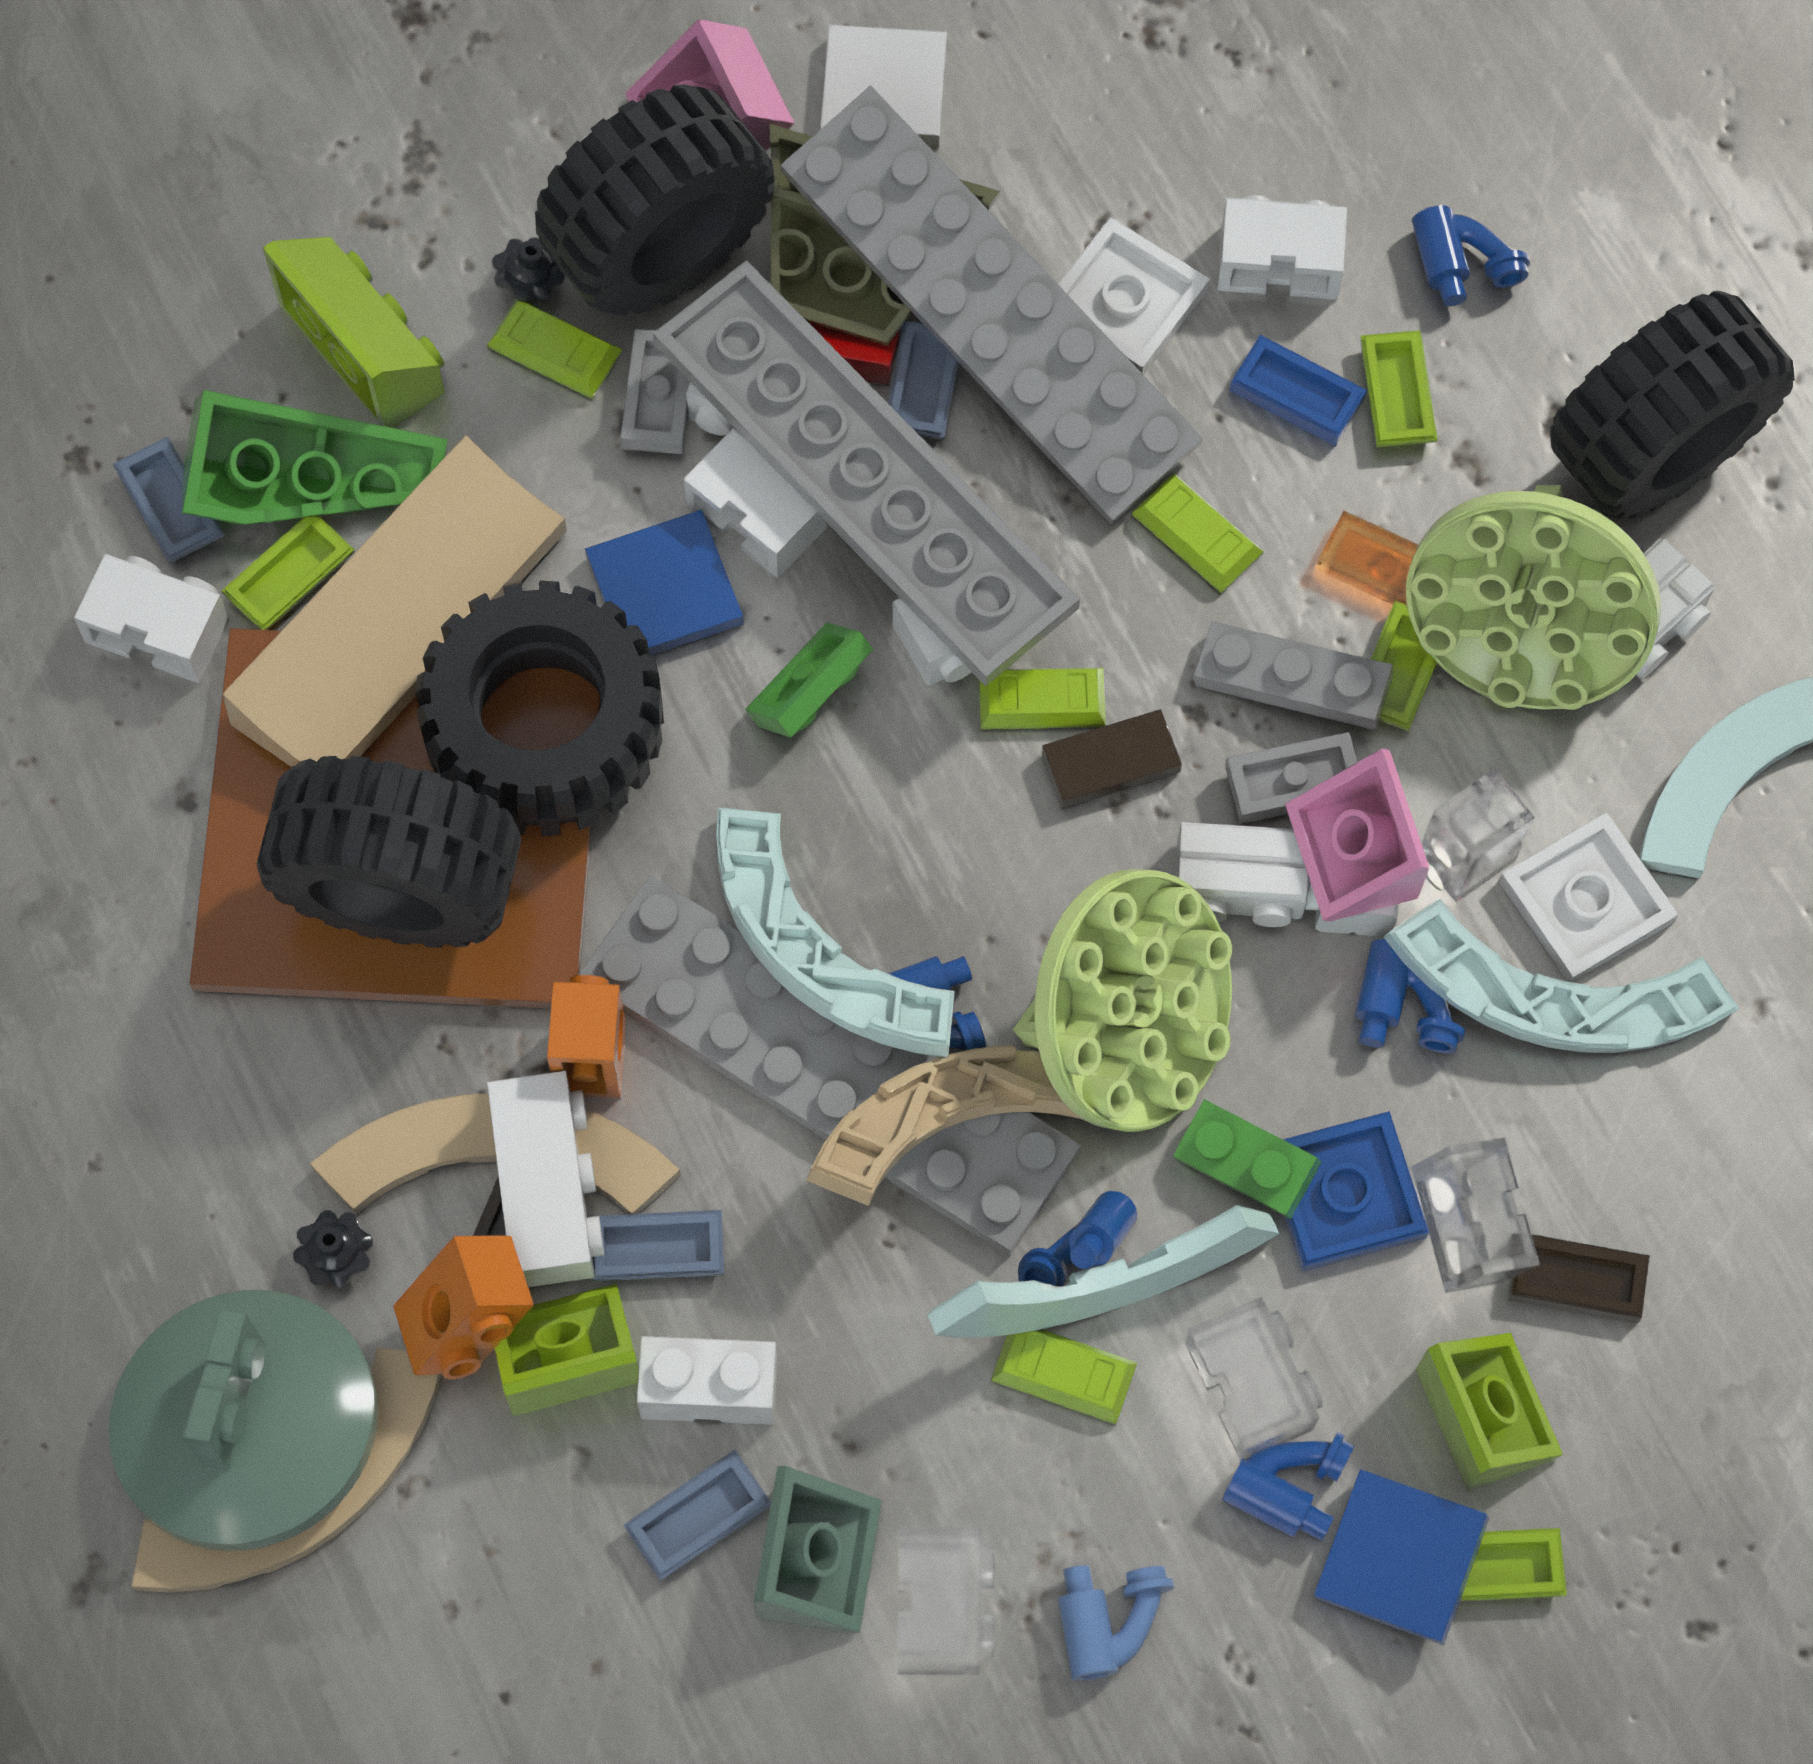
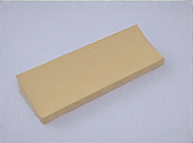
M465 435L222 694L231 726L291 767L309 758L318 761L322 756H337L340 759H349L351 756L361 757L415 698L417 675L426 672L422 658L429 643L435 640L444 643L441 626L452 614H459L462 618L469 615L470 608L468 602L483 593H486L491 601L504 596L503 586L521 582L566 533L565 518L517 483Z

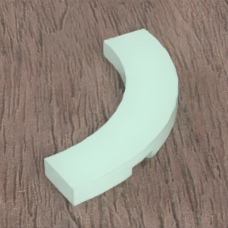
M1813 677L1788 683L1740 706L1714 725L1689 750L1668 780L1652 811L1644 833L1639 858L1648 870L1700 879L1704 872L1708 848L1716 826L1736 794L1770 765L1788 756L1795 749L1813 742Z
M718 807L716 852L718 872L725 900L738 930L753 954L768 972L794 997L821 1016L850 1032L880 1044L905 1051L948 1058L955 991L931 988L908 982L876 968L868 970L841 952L842 947L822 930L808 912L802 910L793 894L782 856L780 840L781 814Z
M1440 898L1384 936V939L1403 963L1431 990L1453 1007L1490 1028L1516 1039L1548 1048L1590 1053H1616L1648 1049L1675 1042L1705 1030L1740 1009L1703 956L1663 976L1637 983H1629L1626 986L1590 987V985L1561 981L1538 973L1532 975L1500 959L1501 955L1474 937L1454 917Z
M1236 1205L1208 1222L1164 1242L1128 1266L1124 1259H1120L1095 1268L1072 1273L1069 1277L1070 1282L1063 1287L1036 1282V1280L1011 1283L976 1281L931 1309V1312L927 1315L935 1335L956 1338L1011 1335L1059 1326L1128 1306L1184 1284L1246 1254L1279 1235V1232L1271 1214Z

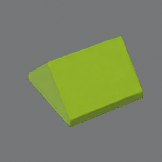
M617 1283L535 1304L514 1326L513 1332L495 1347L503 1390L513 1416L637 1384L639 1379L638 1363Z
M1512 1333L1440 1342L1426 1350L1415 1370L1467 1492L1547 1463L1563 1455Z

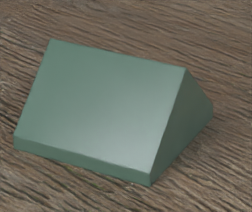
M777 1466L754 1598L756 1617L850 1633H860L882 1500L788 1466Z

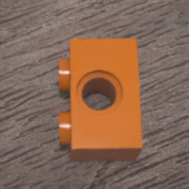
M576 975L571 977L569 982H553L547 1052L551 1073L566 1071L570 1092L583 1090L584 1097L621 1098L626 1020L620 986L611 985L607 979L594 975Z
M453 1236L397 1300L393 1308L414 1375H443L446 1379H459L473 1374L481 1367L482 1361L502 1340L513 1332L514 1326L534 1306L511 1236Z

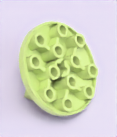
M1536 485L1534 492L1506 491L1492 493L1459 504L1446 512L1427 530L1416 549L1407 575L1406 603L1411 623L1421 646L1453 678L1479 694L1491 698L1494 703L1505 708L1519 706L1533 709L1574 710L1585 704L1607 697L1626 685L1643 667L1652 651L1660 625L1661 597L1654 572L1643 552L1629 535L1614 522L1583 504L1563 498L1561 485Z
M1127 869L1105 875L1085 888L1071 902L1056 924L1042 957L1035 998L1013 1031L1025 1047L1039 1048L1042 1063L1053 1088L1068 1108L1083 1120L1101 1128L1126 1132H1139L1158 1127L1193 1106L1197 1095L1212 1074L1217 1061L1223 1059L1229 1050L1230 1033L1228 1026L1232 1003L1231 940L1226 933L1222 932L1208 903L1191 885L1169 873L1145 869Z

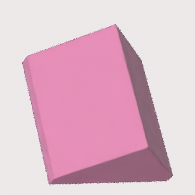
M1389 749L1378 750L1285 803L1323 921H1334L1418 899L1430 867Z

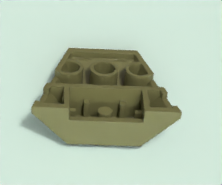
M770 124L771 160L775 180L774 194L771 201V285L808 323L871 342L889 345L912 314V311L781 173L780 165L813 136ZM961 180L988 210L1000 196L999 190Z

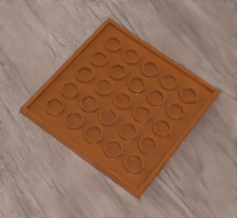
M230 628L222 694L281 631ZM557 668L530 669L510 677L493 691L484 705L481 720L485 730L502 743L524 750H546L562 746L581 735L596 718L601 708V698L598 690L591 683L575 673ZM222 695L189 983L193 991L551 1009L553 982H569L571 977L580 973L591 826L579 830L576 821L560 824L561 835L542 836L540 826H526L525 833L520 835L521 845L502 923L485 941L478 944L471 942L468 946L456 948L451 945H443L442 948L425 947L423 944L415 943L404 945L392 943V940L378 937L373 939L358 935V932L345 928L340 930L324 924V921L318 918H308L296 912L295 907L292 905L282 904L274 898L273 892L267 891L262 884L256 866L278 780L291 766L231 726ZM416 696L361 757H367L370 761L385 763L387 760L402 763L407 768L419 771L425 769L434 772L428 759L416 711L419 709Z

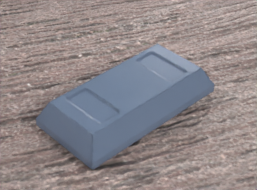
M906 320L903 324L888 404L920 437L944 440L958 361L923 323Z
M168 436L113 464L169 564L225 536L216 520L181 514L184 464Z
M722 1210L599 1216L605 1255L592 1257L595 1278H592L593 1282L724 1275Z
M733 1450L623 1524V1526L659 1580L662 1581L771 1506V1501L736 1450Z

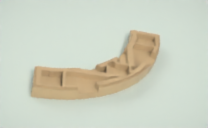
M1014 1045L961 1051L949 1054L948 1058L938 1057L902 1072L880 1085L878 1092L861 1103L854 1111L851 1109L824 1142L806 1181L869 1206L878 1186L891 1168L907 1152L923 1140L945 1128L978 1117L1010 1112H1041L1065 1115L1078 1119L1082 1118L1068 1108L1053 1088L1046 1074L1039 1051H1016Z
M466 1094L430 1100L395 1111L366 1124L341 1139L312 1161L310 1165L313 1171L357 1215L380 1196L407 1181L429 1173L430 1169L465 1161L470 1163L497 1162L489 1094ZM586 1110L588 1129L576 1131L579 1154L591 1153L596 1191L613 1201L625 1213L640 1214L681 1176L680 1169L654 1146L629 1129L597 1113Z
M377 1347L371 1370L378 1399V1422L374 1444L360 1477L345 1498L326 1517L309 1529L280 1543L241 1551L213 1550L194 1546L167 1534L150 1520H144L131 1587L135 1591L168 1593L223 1587V1584L241 1581L262 1573L274 1572L307 1556L336 1537L360 1517L394 1479L393 1475L407 1457L415 1440H418L426 1425L438 1392L441 1375H414L406 1350Z

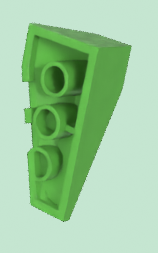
M203 390L194 401L184 460L181 514L238 525H251L398 506L445 458L448 439Z

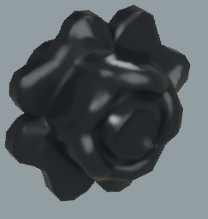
M536 237L530 238L525 242L517 238L510 239L505 251L492 258V267L498 271L494 276V283L498 287L509 290L519 302H525L528 299L534 298L544 301L548 299L552 288L562 284L565 280L564 273L540 244L539 238Z
M324 1210L314 1223L301 1227L297 1231V1239L303 1246L298 1247L294 1251L293 1259L298 1265L306 1269L310 1282L314 1286H322L330 1279L334 1287L341 1289L346 1287L353 1275L370 1268L371 1261L365 1252H368L373 1247L374 1240L370 1234L364 1232L359 1227L357 1217L352 1212L344 1213L338 1219L331 1210Z

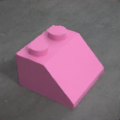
M698 19L625 93L628 101L634 100L638 102L645 99L646 94L660 88L670 91L673 85L685 84L715 91L718 96H721L765 151L771 147L770 124L786 129L795 124L747 28Z

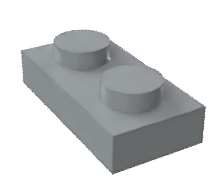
M635 329L620 438L622 449L683 454L688 416L686 392L690 381L654 345L653 333L657 330Z
M1349 732L1227 757L1225 769L1240 824L1288 814L1285 803L1356 764L1357 758Z

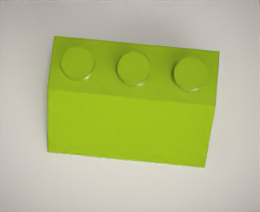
M331 237L275 240L262 247L279 306L378 425L395 428L445 393L440 372L445 363L439 351L426 336L423 335L417 340L406 327L409 321L404 310L390 293H386L381 297L370 284L373 281L372 275L356 252L351 250L345 254Z

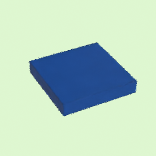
M702 509L585 548L586 558L603 603L612 601L626 613L627 627L629 625H638L648 640L649 655L651 656L744 625L743 614Z
M1390 1111L1283 1139L1316 1156L1322 1162L1291 1220L1285 1217L1302 1272L1427 1238L1429 1230Z
M1360 1469L1314 1596L1317 1600L1444 1646L1490 1518L1486 1513Z

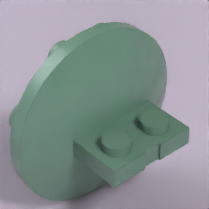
M242 1290L207 1298L176 1313L151 1333L132 1356L120 1377L114 1393L109 1418V1446L117 1476L137 1508L158 1528L178 1540L198 1547L223 1551L250 1550L280 1543L309 1529L326 1517L345 1498L360 1477L369 1459L377 1430L378 1399L374 1377L363 1352L350 1332L334 1316L308 1300L291 1294L268 1290Z

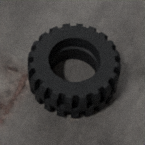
M685 84L673 85L670 91L660 88L647 93L645 99L638 102L631 100L618 108V113L608 120L601 119L590 128L592 132L581 142L576 141L566 151V159L561 165L554 166L547 177L548 187L541 189L539 193L537 210L535 211V226L540 244L590 307L614 315L626 316L629 311L637 314L650 311L652 305L658 303L665 305L677 299V294L688 288L692 290L704 282L703 278L714 269L719 270L730 260L729 255L737 247H743L751 237L750 231L754 225L760 224L766 215V204L772 201L775 182L773 163L766 151L721 96H718L715 91Z
M1712 291L1709 295L1700 294L1691 298L1687 304H1678L1669 309L1658 320H1652L1638 330L1635 336L1627 342L1623 341L1611 351V355L1600 365H1596L1585 376L1584 382L1572 390L1565 399V406L1559 409L1553 418L1554 424L1550 426L1551 447L1553 453L1602 513L1620 520L1640 517L1648 510L1654 511L1664 506L1673 497L1678 498L1690 490L1691 486L1699 480L1707 478L1718 469L1719 465L1729 457L1732 458L1752 436L1757 435L1765 427L1766 421L1770 416L1776 414L1784 404L1783 398L1792 391L1793 381L1795 380L1793 360L1739 296L1722 291Z
M540 580L539 590L523 591L521 582L503 586L504 596L491 601L488 595L483 593L468 602L470 608L469 615L462 618L459 614H452L441 626L444 643L436 640L429 643L422 658L426 672L417 675L415 694L419 709L416 712L432 769L435 773L440 774L441 778L452 782L460 781L471 786L475 793L479 795L486 794L496 800L499 808L507 809L512 815L520 835L525 833L527 825L540 826L542 836L561 835L560 824L576 821L579 830L597 824L595 812L606 807L610 813L614 814L628 803L626 792L628 786L634 789H641L651 774L649 759L652 760L659 756L662 744L661 725L664 723L659 672L655 656L649 655L648 640L638 625H629L627 627L626 613L612 601H607L600 608L596 603L595 592L578 585L573 588L572 594L560 591L559 581ZM536 668L563 669L581 676L598 690L601 698V708L596 718L581 735L562 746L546 750L515 748L494 738L485 730L482 724L481 713L493 691L504 681L523 671Z
M322 756L318 761L310 758L300 761L296 766L293 765L278 780L256 866L263 886L267 891L273 892L275 899L284 905H292L295 907L296 912L308 918H318L324 921V924L340 930L345 928L358 932V935L373 939L376 937L392 940V943L404 945L415 943L434 948H442L443 945H451L455 948L465 947L471 942L478 944L485 941L500 927L521 845V836L516 822H514L512 815L507 809L499 808L496 800L486 794L479 795L475 793L471 786L460 781L452 782L441 778L438 773L425 769L419 771L407 768L402 763L387 760L385 763L370 761L367 757L351 756L349 759H340L337 756Z

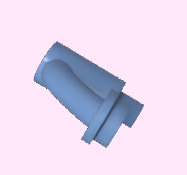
M1090 1565L1073 1566L1063 1570L1067 1594L1059 1597L1058 1602L1073 1681L1092 1680L1117 1674L1119 1672L1118 1668L1128 1663L1136 1655L1150 1631L1160 1605L1162 1593L1174 1589L1173 1579L1167 1578L1165 1566L1144 1567L1126 1573L1127 1585L1123 1587L1124 1597L1135 1598V1602L1124 1625L1118 1633L1113 1635L1105 1591L1094 1589Z

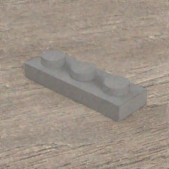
M1212 621L1194 673V681L1197 687L1376 730L1393 678V665Z

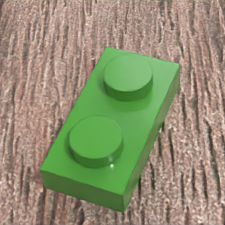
M826 622L746 707L745 711L758 727L791 738L796 732L812 723L817 716L818 708L838 687L845 685L853 679L858 672L859 664L873 651L872 646L860 631Z
M1205 1099L1173 1155L1181 1163L1290 1220L1322 1163L1316 1156Z

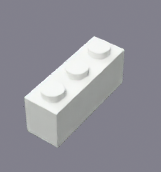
M566 1071L487 1082L506 1236L512 1237L528 1287L595 1278L592 1257L604 1256L605 1253L600 1217L587 1218L584 1194L596 1192L591 1153L579 1154L576 1131L588 1129L583 1090L570 1092Z

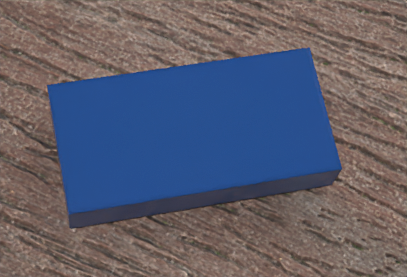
M1259 335L1233 377L1229 390L1335 447L1365 400L1367 392L1361 386L1262 335Z

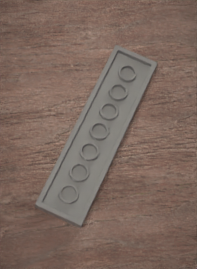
M871 85L780 165L781 173L1111 525L1201 445L1203 438Z
M747 260L653 333L654 345L985 686L1079 609L1080 598Z
M651 874L578 974L603 977L609 981V984L619 985L625 1013L824 1140H827L841 1119L851 1109L854 1111L861 1103L878 1092L880 1085L914 1066L938 1058L937 1056L913 1053L880 1044L850 1032L821 1016L794 997L768 972L753 954L737 928ZM1029 1112L987 1115L950 1126L923 1140L907 1152L891 1168L885 1178L1010 1257L1079 1154L1081 1145Z

